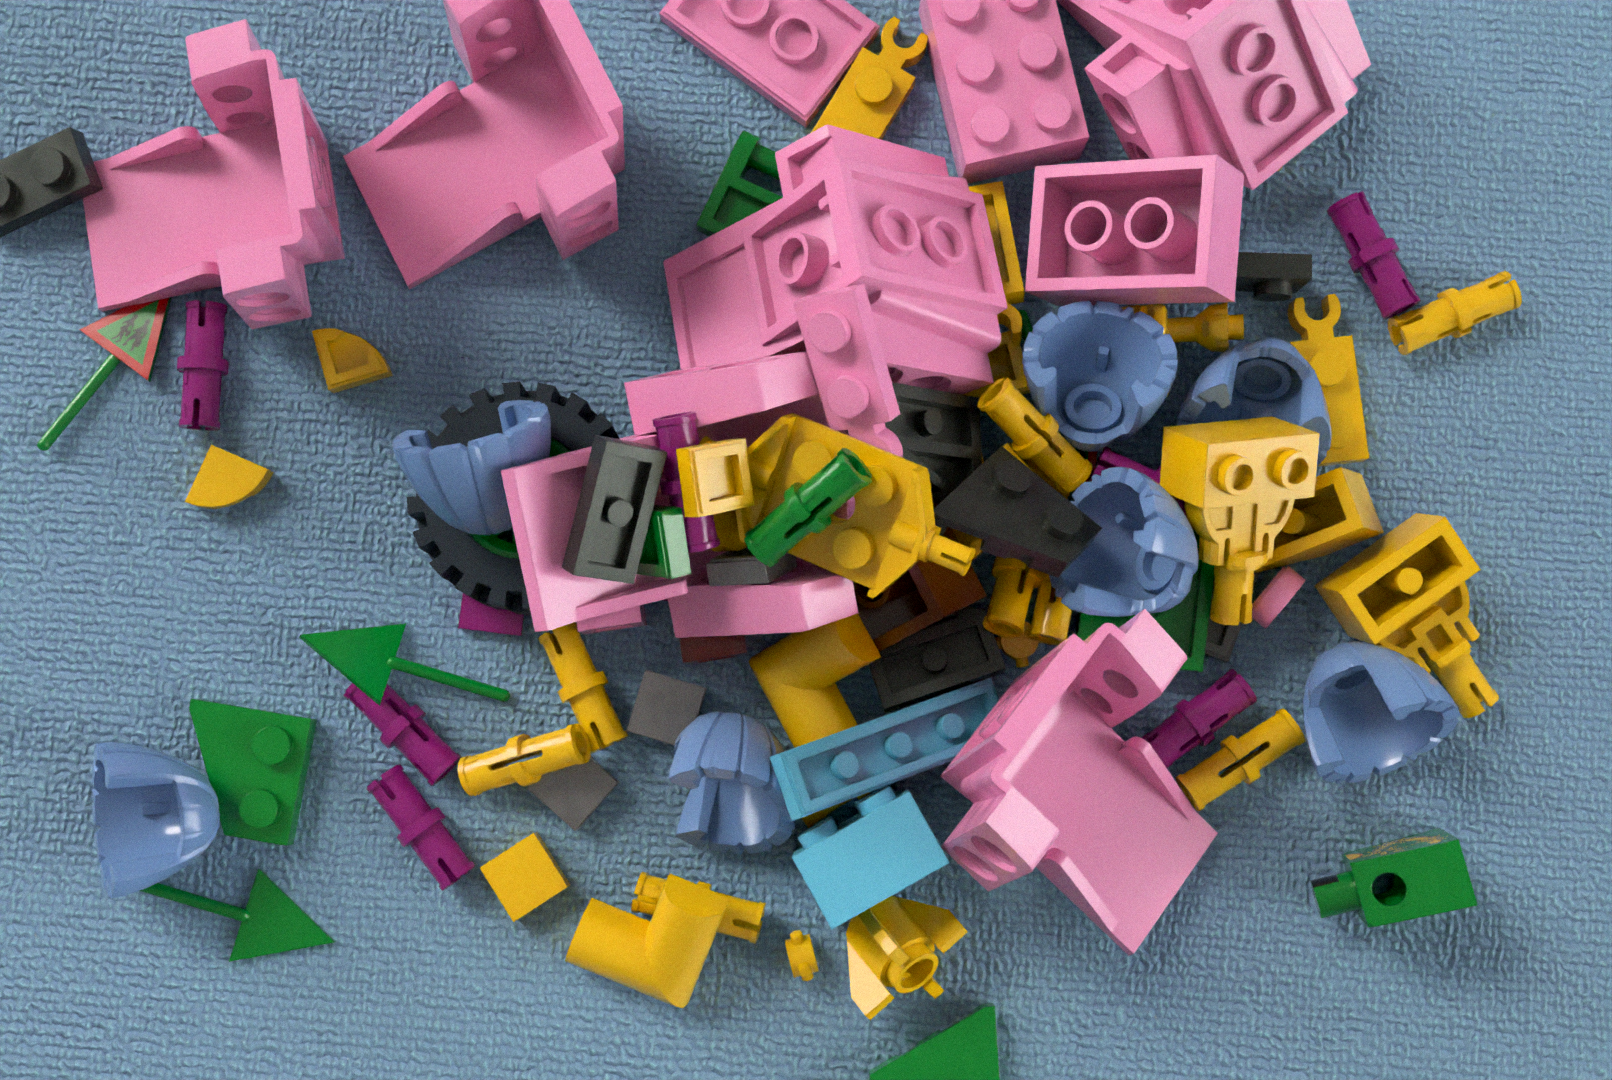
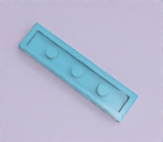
M988 678L769 757L791 820L806 817L952 761L999 700L992 679Z

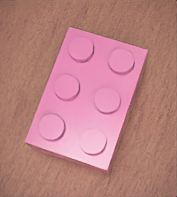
M920 0L919 16L923 33L928 35V54L958 177L965 178L967 183H973L1035 169V166L1054 165L1080 158L1089 139V133L1056 0Z
M1217 154L1035 166L1025 292L1056 306H1065L1082 301H1090L1092 305H1095L1097 301L1113 302L1118 305L1235 302L1244 174Z

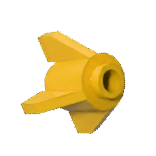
M890 896L851 918L846 931L851 998L869 1020L894 999V996L886 987H894L899 993H909L922 986L925 991L936 999L944 992V989L933 977L939 963L938 957L934 954L935 945L944 954L968 931L949 909L896 896Z

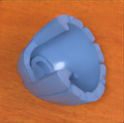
M1090 301L1074 302L1059 307L1057 316L1049 312L1033 326L1032 333L1029 332L1023 347V371L1037 410L1043 416H1046L1047 413L1051 414L1059 423L1058 432L1074 448L1081 451L1096 452L1113 442H1122L1129 439L1157 412L1175 380L1178 360H1176L1177 350L1170 334H1163L1164 327L1151 316L1141 311L1134 314L1132 307H1127L1123 310L1117 303L1097 301L1094 307Z
M1271 337L1255 342H1240L1219 355L1206 367L1187 392L1177 420V425L1276 417L1320 433L1317 467L1326 457L1332 438L1328 406L1315 370L1292 344L1283 339Z
M512 400L501 403L498 407L503 434L495 433L468 441L467 447L457 443L438 446L432 449L427 430H405L392 443L396 460L418 496L437 516L450 526L467 534L478 535L498 534L502 531H507L512 527L501 470L549 458L551 420L548 407L544 403L541 404L539 401L533 402V400Z
M1108 468L1101 471V476L1093 475L1091 482L1081 484L1072 494L1074 501L1070 502L1102 527L1094 541L1058 578L1049 575L1051 585L1056 590L1055 595L1062 598L1061 603L1071 610L1088 615L1113 617L1137 615L1144 609L1149 613L1163 612L1180 604L1191 590L1192 578L1198 569L1199 555L1196 537L1191 524L1178 503L1160 484L1147 475L1131 468Z
M1346 642L1326 650L1314 661L1305 686L1303 718L1311 761L1318 776L1330 783L1335 781L1336 784H1341L1344 780L1347 783H1355L1370 779L1372 772L1380 776L1406 765L1408 758L1415 760L1417 759V753L1428 752L1441 742L1440 738L1447 737L1458 722L1459 710L1452 697L1442 685L1420 665L1404 655L1381 645L1365 642Z
M717 711L698 716L681 731L674 746V759L670 768L669 780L671 783L690 789L677 825L675 837L700 848H703L708 843L709 850L727 853L731 849L734 854H742L744 849L749 854L771 850L773 844L779 846L788 840L792 830L795 828L796 820H791L769 758L785 752L778 738L768 727L746 714L741 715L738 712L727 711L724 713L723 711Z
M113 742L96 744L92 764V784L94 787L92 790L94 801L93 822L95 826L100 827L94 833L98 863H101L100 874L106 894L110 898H117L146 889L167 879L204 853L214 840L219 828V804L217 794L208 779L195 767L174 756L133 744Z

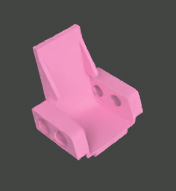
M443 0L454 46L473 83L461 90L458 89L454 81L440 84L371 141L343 156L409 290L540 217L562 260L619 230L617 187L614 175L625 170L623 105L569 0Z
M1057 0L1106 49L1105 52L1084 69L1129 160L1217 154L1244 174L1243 186L1251 190L1257 188L1348 113L1345 103L1358 92L1353 79L1371 65L1347 0Z
M246 19L191 34L185 38L192 86L220 133L202 137L195 127H178L112 157L94 161L103 189L83 198L98 309L104 312L221 286L224 299L251 329L312 317L304 265L345 259L327 139L297 78H284L275 54L269 49H261Z
M827 124L775 152L783 195L782 199L663 261L681 369L805 352L807 350L793 303L804 296L864 283L893 383L962 395L994 383L987 353L996 349L1001 343L997 314L1008 308L983 195L969 191L965 178L950 177L945 157Z
M807 351L679 369L624 383L634 435L620 438V440L659 448L656 428L653 426L652 420L683 412H696L697 419L695 421L699 442L705 436L715 441L746 438L747 447L753 444L781 416L790 413L798 414L829 427ZM847 430L839 431L848 435ZM592 446L501 470L535 632L550 631L576 621L668 599L675 638L803 632L859 613L852 580L796 557L797 568L770 583L709 586L706 563L710 562V559L724 553L711 549L688 553L691 574L674 579L636 574L634 584L572 575L562 568ZM664 469L662 472L661 479L665 478ZM659 484L654 505L670 506L669 495L661 494ZM854 496L833 514L838 518H850L855 510Z
M1146 609L1119 628L1112 623L1103 624L1085 641L1073 633L1014 679L940 776L973 803L950 836L942 844L941 848L987 891L1025 876L1036 867L1128 955L1136 952L1218 834L1195 811L1155 750L1146 740L1135 736L1124 741L1112 729L1160 697L1188 659L1185 652Z

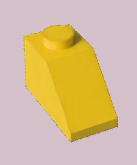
M1339 467L1317 476L1314 497L1295 499L1288 521L1274 538L1273 559H1267V563L1254 570V573L1322 557L1384 533L1362 474Z

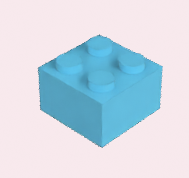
M891 786L881 787L855 801L854 804L859 813L846 821L836 825L833 817L828 816L798 834L801 846L793 850L792 859L831 929L836 928L949 863L910 791L902 788L894 793Z

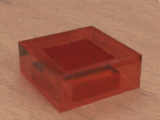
M746 635L679 638L682 661L686 665L749 655Z

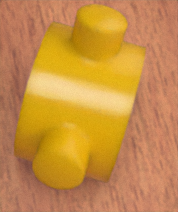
M1026 621L1024 622L1025 629L1023 635H1019L1017 638L995 637L998 648L1006 656L1015 659L1017 668L1029 666L1028 656L1035 652L1038 643H1040L1028 638V630L1031 628V624Z
M795 930L790 933V939L785 940L794 978L801 976L803 981H810L814 977L813 973L819 972L810 934L803 935L802 931Z

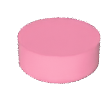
M1283 566L1253 602L1252 619L1266 629L1292 599L1306 579L1291 567L1285 568Z

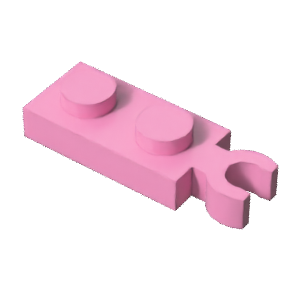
M864 283L804 296L793 303L829 428L836 431L848 429L849 436L903 458V448L899 438L895 433L887 429L885 422H890L900 415V410Z

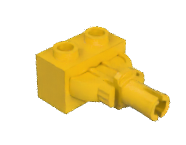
M1273 416L1163 427L1160 485L1170 495L1185 501L1187 518L1192 528L1200 536L1199 559L1202 562L1214 565V592L1210 611V619L1213 622L1233 626L1239 625V622L1243 624L1252 622L1254 570L1266 564L1267 559H1273L1274 538L1288 521L1295 499L1310 498L1315 495L1320 433Z
M1415 513L1314 585L1349 637L1370 644L1384 646L1404 655L1420 665L1428 673L1431 670L1434 671L1458 706L1463 718H1472L1483 713L1485 709L1480 702L1484 701L1487 706L1491 707L1499 700V695L1491 688L1471 657L1470 648L1472 646L1468 642L1475 641L1479 638L1480 634L1468 618L1470 599L1465 581L1481 569L1445 516Z

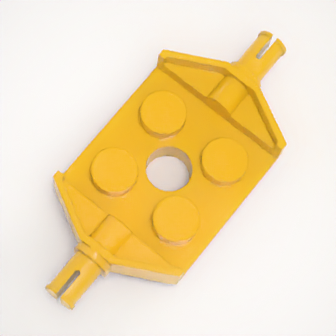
M795 413L781 416L753 444L747 447L755 506L735 510L741 542L745 543L744 538L746 536L744 534L747 530L754 528L785 501L784 492L791 485L797 482L804 484L837 456V452L842 448H847L854 452L867 466L872 475V478H870L872 483L867 487H863L854 495L855 510L850 518L843 519L838 518L834 514L830 515L832 521L825 530L818 534L810 532L787 553L870 588L867 596L875 598L884 592L919 560L923 562L929 560L960 573L961 576H965L972 563L970 560L975 555V548H969L939 535L941 527L935 525L928 468ZM705 436L700 441V444L711 443L716 441L712 440L708 436Z

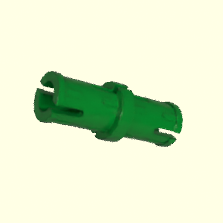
M842 448L837 452V456L804 484L797 482L791 485L784 492L785 501L754 528H750L745 532L744 535L746 537L744 541L748 549L764 565L769 567L776 565L782 556L810 532L818 534L825 530L831 524L830 515L863 487H867L872 483L870 479L872 475L867 466L854 452L847 448Z

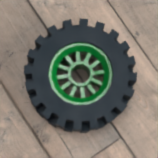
M520 381L502 383L504 394L492 397L485 388L469 394L473 403L472 407L460 413L452 405L440 415L448 425L439 436H436L429 430L427 431L432 449L438 446L457 443L467 447L468 441L495 433L503 434L498 407L501 403L512 400H533V402L539 401L541 404L544 403L548 407L551 420L549 457L590 447L593 445L595 435L620 439L613 425L602 413L597 415L591 410L588 402L574 393H571L569 398L561 396L555 386L543 383L537 384L536 391H526ZM417 493L416 497H407L408 515L417 520L419 530L413 531L416 542L420 549L429 554L432 559L429 564L442 578L452 583L457 590L484 605L497 610H509L515 614L531 615L514 533L512 543L502 540L509 530L490 535L464 533L450 526L437 516Z

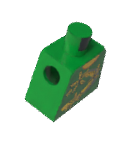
M1440 828L1342 854V860L1346 872L1310 880L1321 919L1357 910L1360 919L1367 927H1378L1478 905L1459 839ZM1383 873H1392L1393 881L1390 888L1380 894L1373 893L1372 885L1374 880Z

